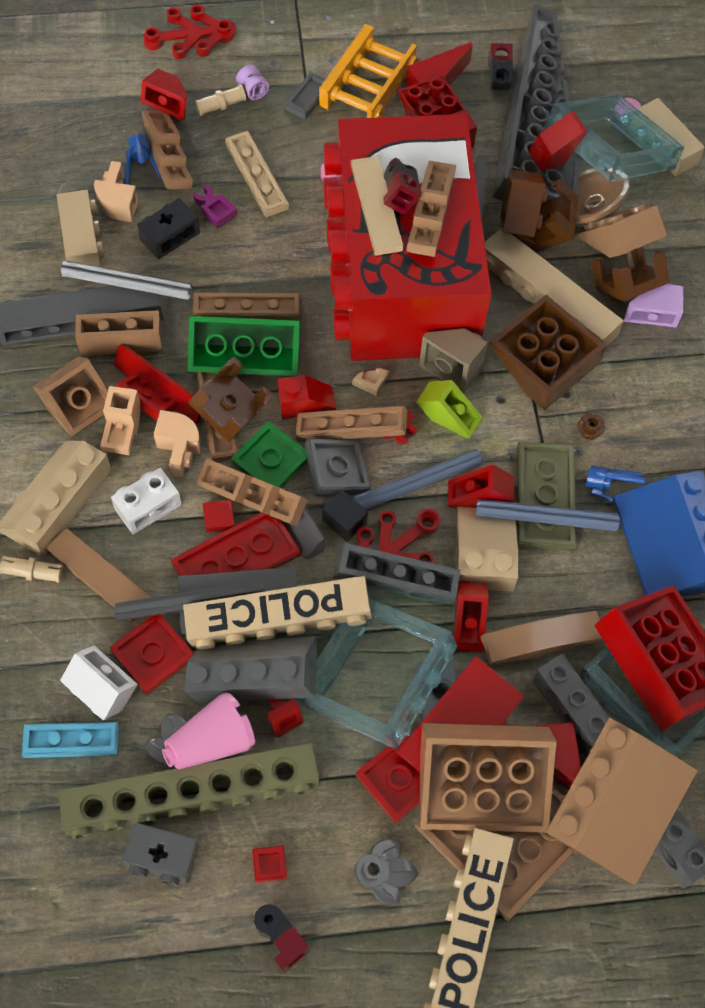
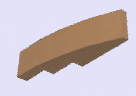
M142 111L150 148L167 190L192 189L193 179L186 168L187 157L179 145L180 134L170 116L162 111Z
M429 160L420 189L421 197L414 214L406 252L435 257L456 165Z
M206 458L196 485L294 526L298 525L308 501L304 497Z
M597 611L543 619L481 636L490 665L539 659L547 653L570 651L578 645L601 643L603 641L594 626L600 620Z

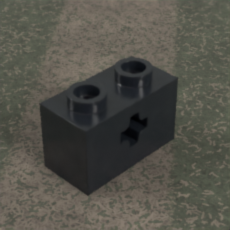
M180 198L167 203L162 209L143 218L137 224L141 242L158 260L200 234L198 216Z

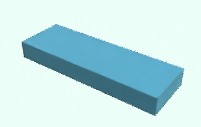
M119 723L24 725L22 756L24 758L118 755Z

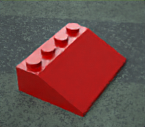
M674 585L614 607L594 625L661 732L705 710V631Z

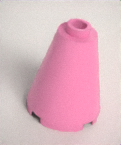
M227 692L218 695L165 740V748L162 749V754L170 767L174 765L180 770L244 753L252 749L251 746L255 744L253 730L246 714L240 717L235 709L240 706L238 701Z

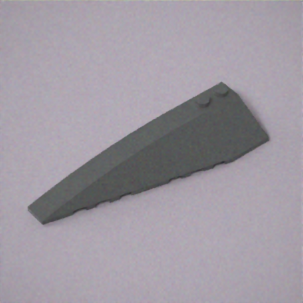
M536 4L532 8L519 59L492 197L501 201L504 198L509 169L539 173L546 183L545 187H548L546 201L561 196L551 186L552 182L562 179L576 194L578 189L580 162L576 160L577 147L565 165L544 171L539 169L528 152L540 133L572 112L568 85L563 76L565 66L561 63L560 57L562 47L558 44L560 34L556 12Z

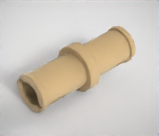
M238 85L222 92L220 90L215 91L214 95L195 100V105L199 115L202 116L221 109V111L225 110L226 106L245 101L246 94L243 86Z
M3 556L0 562V574L26 577L28 581L41 579L60 583V577L63 574V564L37 561V558L32 557L26 560Z

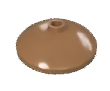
M600 167L579 174L577 189L579 202L576 224H587L604 219L614 213L624 203L630 191V183L624 172L616 168Z

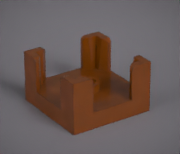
M562 179L551 184L561 196L546 201V203H541L540 213L543 214L540 230L536 229L535 236L513 234V236L535 253L574 239L579 196Z
M641 246L626 253L628 267L612 269V273L609 275L606 274L604 258L599 257L591 260L596 290L623 302L670 283L665 252L659 250L655 252L652 258L654 267L646 265L644 248Z
M234 356L212 380L207 381L201 386L188 402L228 442L274 397L266 387H263L255 395L236 377L243 368V364Z

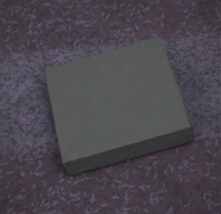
M307 439L304 445L315 494H339L342 490L347 494H360L371 489L360 439Z

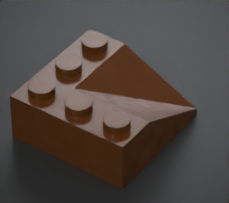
M547 294L489 341L492 349L522 390L544 410L601 362L606 345Z

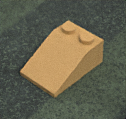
M457 507L456 569L461 570L459 581L487 583L488 590L514 591L518 580L516 520L478 516L476 508Z

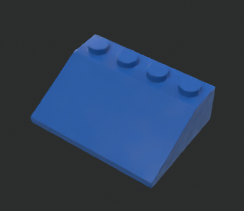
M703 471L677 474L614 496L613 502L617 514L620 516V523L645 596L672 585L676 587L681 596L705 593V476Z

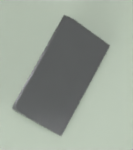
M306 507L297 526L282 521L301 550L304 559H310L324 551L325 538Z

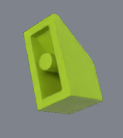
M452 380L429 382L416 402L433 422L465 438L472 436L483 418Z

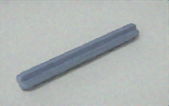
M474 449L352 498L367 510L482 464L483 459L479 450Z
M479 499L476 505V514L484 517L617 531L620 525V516L613 513Z

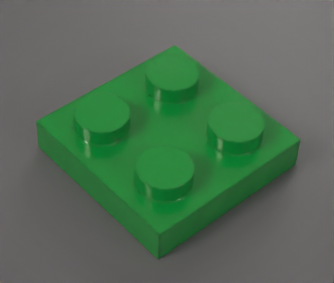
M269 421L231 458V464L242 473L279 488H283L308 462L306 449Z

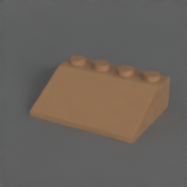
M609 717L546 833L636 886L698 770L639 733Z
M422 723L420 829L474 831L477 828L484 831L546 832L550 821L556 740L550 728Z

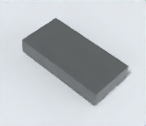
M310 72L285 102L284 109L306 120L319 104V88L326 79Z

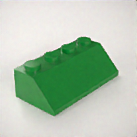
M189 316L188 372L219 373L223 366L234 356L243 364V368L238 374L298 376L301 321Z

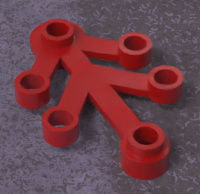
M195 4L190 8L191 18L194 21H201L207 25V27H201L181 16L179 8L170 7L166 11L168 22L177 24L184 29L159 31L155 27H149L143 34V41L147 49L158 50L162 47L163 41L185 39L182 43L177 42L172 45V56L175 59L185 58L187 52L195 44L197 55L206 57L211 53V49L219 42H230L234 38L236 25L226 19L218 21L206 14L202 5ZM210 36L207 40H200L202 37Z
M390 510L380 513L379 551L416 560L426 558L430 563H433L434 558L429 552L410 553L400 551L423 534H433L438 530L440 516L435 510H422L417 516L416 525L392 543V528L396 524V515ZM389 517L392 519V522L385 523L382 519ZM429 521L433 526L426 527L423 525V522ZM365 526L358 529L356 537L358 546L369 548V545L373 543L374 532L370 527ZM367 533L370 535V538L364 540L360 535Z

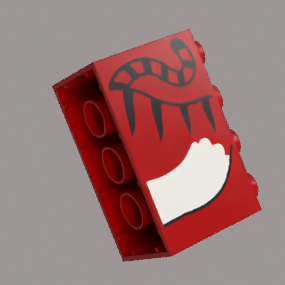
M467 114L338 119L337 142H324L323 146L325 175H337V177H323L324 207L328 210V219L326 221L328 251H331L332 261L330 263L331 295H334L335 308H333L335 341L349 340L350 361L420 358L422 338L428 332L465 328L472 333L479 334L483 338L491 298V286ZM378 156L384 175L389 162L393 158H398L401 163L416 168L420 189L429 160L456 165L435 257L406 252L419 199L405 215L394 210L403 243V251L374 255L351 168V160Z

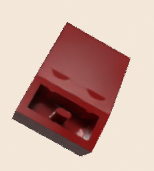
M442 74L398 90V95L407 116L467 114L471 148L474 147L477 125Z

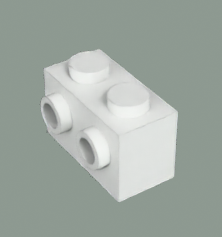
M161 467L155 471L145 473L141 476L140 480L130 486L121 487L116 491L115 495L111 496L115 511L132 535L181 506L179 492Z
M95 645L75 653L60 680L103 721L123 711L137 686L135 681Z

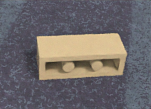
M659 98L635 109L630 128L675 176L699 164L705 147Z
M88 190L56 194L66 260L101 267L100 257H105L102 241L97 242V236H101L99 221H94L93 216L98 215L95 199L90 200Z

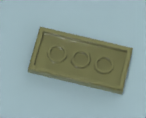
M518 442L517 503L576 509L574 445ZM517 520L518 548L575 551L577 547L576 527Z

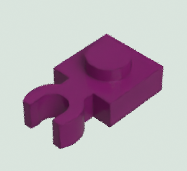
M203 186L205 196H200L197 192H193L194 202L201 207V213L217 229L237 216V208L221 193L214 197L210 186Z

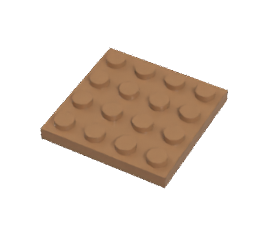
M552 786L549 825L565 798L554 786ZM419 820L415 828L457 871L459 867L465 869L468 855L462 854L466 835L473 836L474 831L420 829ZM488 831L513 838L497 911L507 922L574 853V849L546 832Z

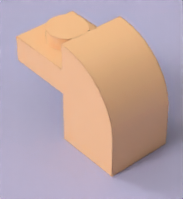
M111 161L109 170L104 172L103 181H94L99 208L104 215L111 219L133 222L138 205L136 187L123 184L124 173L122 163Z
M109 386L103 409L106 425L100 448L103 452L130 455L134 435L138 433L140 422V398L138 391Z
M160 410L154 431L156 447L172 450L169 462L171 474L174 477L183 478L185 469L191 467L193 454L201 455L198 429L195 423L187 416Z

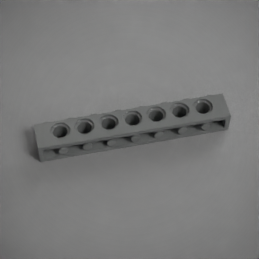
M561 654L537 670L533 683L562 723H574L576 742L588 757L609 716L564 655ZM676 810L655 852L681 888L685 889L705 875V846L680 812Z

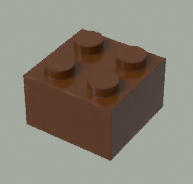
M509 169L499 219L503 232L534 237L536 229L540 230L543 214L540 213L541 203H546L548 187H545L546 183L539 173Z

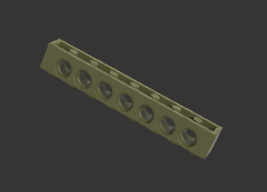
M311 742L207 762L180 770L176 768L58 791L62 830L67 836L72 835L73 839H81L91 836L92 831L102 829L108 833L123 830L124 825L133 824L134 822L147 826L156 823L158 818L168 817L169 820H178L187 817L189 812L200 810V813L208 814L218 811L219 806L232 804L234 808L250 805L251 800L263 798L264 801H275L281 799L282 794L295 792V795H305L313 792V788L319 787V778ZM282 768H289L294 774L288 780H281L276 776V773ZM251 774H258L262 777L261 783L257 786H249L245 783V780ZM220 780H227L231 783L230 788L225 792L215 791L214 785ZM196 786L199 788L197 796L191 799L182 796L183 791L187 787ZM158 792L167 794V799L164 803L160 805L151 803L154 794ZM124 799H135V805L131 810L121 811L119 809ZM95 804L103 805V811L99 816L88 817V810L91 806Z

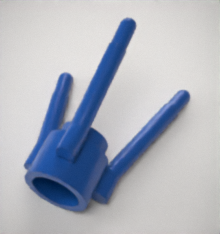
M143 134L132 135L128 140L129 149L126 151L127 159L123 184L129 185L132 159L142 164L148 157H150L159 179L162 180L149 147L148 138Z
M591 465L586 487L592 488L591 495L601 497L614 505L613 497L603 492V489L609 490L612 479L645 484L647 480L641 478L643 476L641 472L608 469Z

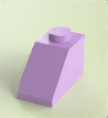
M668 283L639 295L629 302L624 315V322L677 328L683 314V286Z

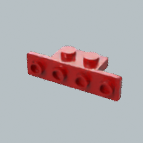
M125 344L118 346L114 366L128 377L117 382L116 387L137 390L140 398V409L156 421L158 420L160 410L169 412L176 411L179 414H183L190 418L195 425L200 422L201 415L188 403L194 396L193 393Z

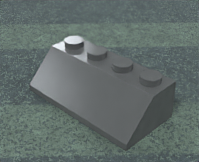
M316 636L247 640L237 645H228L226 642L214 643L215 647L210 649H197L187 662L185 693L197 703H210L218 695L225 692L231 694L237 701L315 697L318 638Z

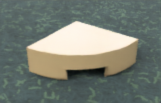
M376 368V370L360 372L354 377L352 385L377 396L389 377L390 371Z

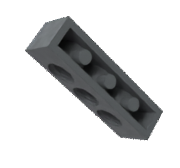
M344 543L338 549L332 579L342 580L365 576L367 587L447 605L456 599L461 570Z

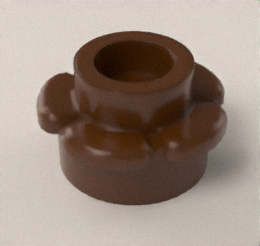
M584 414L578 422L581 436L589 440L601 436L605 431L604 420L599 415Z

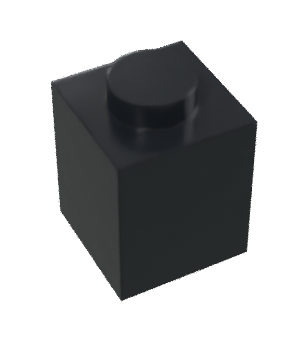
M344 490L336 496H330L322 506V521L346 542L357 534L359 528L367 524L368 511Z

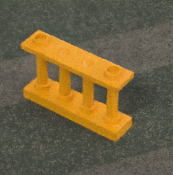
M365 24L319 88V106L328 109L333 101L339 100L367 112V118L382 117L386 105L407 76V66L418 62V57L416 56L417 45L412 44L406 54H403L375 42L376 40L373 38L374 27ZM375 52L399 62L395 70H392L364 57L367 53ZM361 67L388 80L384 86H380L353 73ZM352 84L377 96L370 103L342 91V88L345 85Z

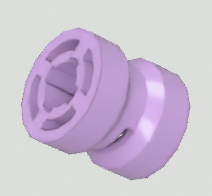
M244 66L237 73L236 81L239 85L243 86L249 99L258 100L266 95L269 90V83L261 76L256 66Z

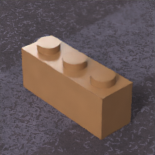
M159 310L76 315L75 339L80 356L113 355L117 353L118 346L121 344H125L136 353L163 352L162 325Z

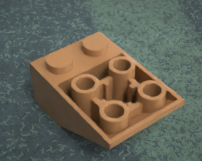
M645 203L623 211H617L599 221L584 225V231L576 234L579 239L608 257L623 255L667 236L657 205L646 208Z

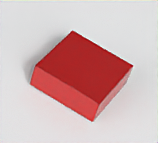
M231 499L202 503L206 533L225 531L234 526Z
M284 845L252 849L255 884L287 880Z

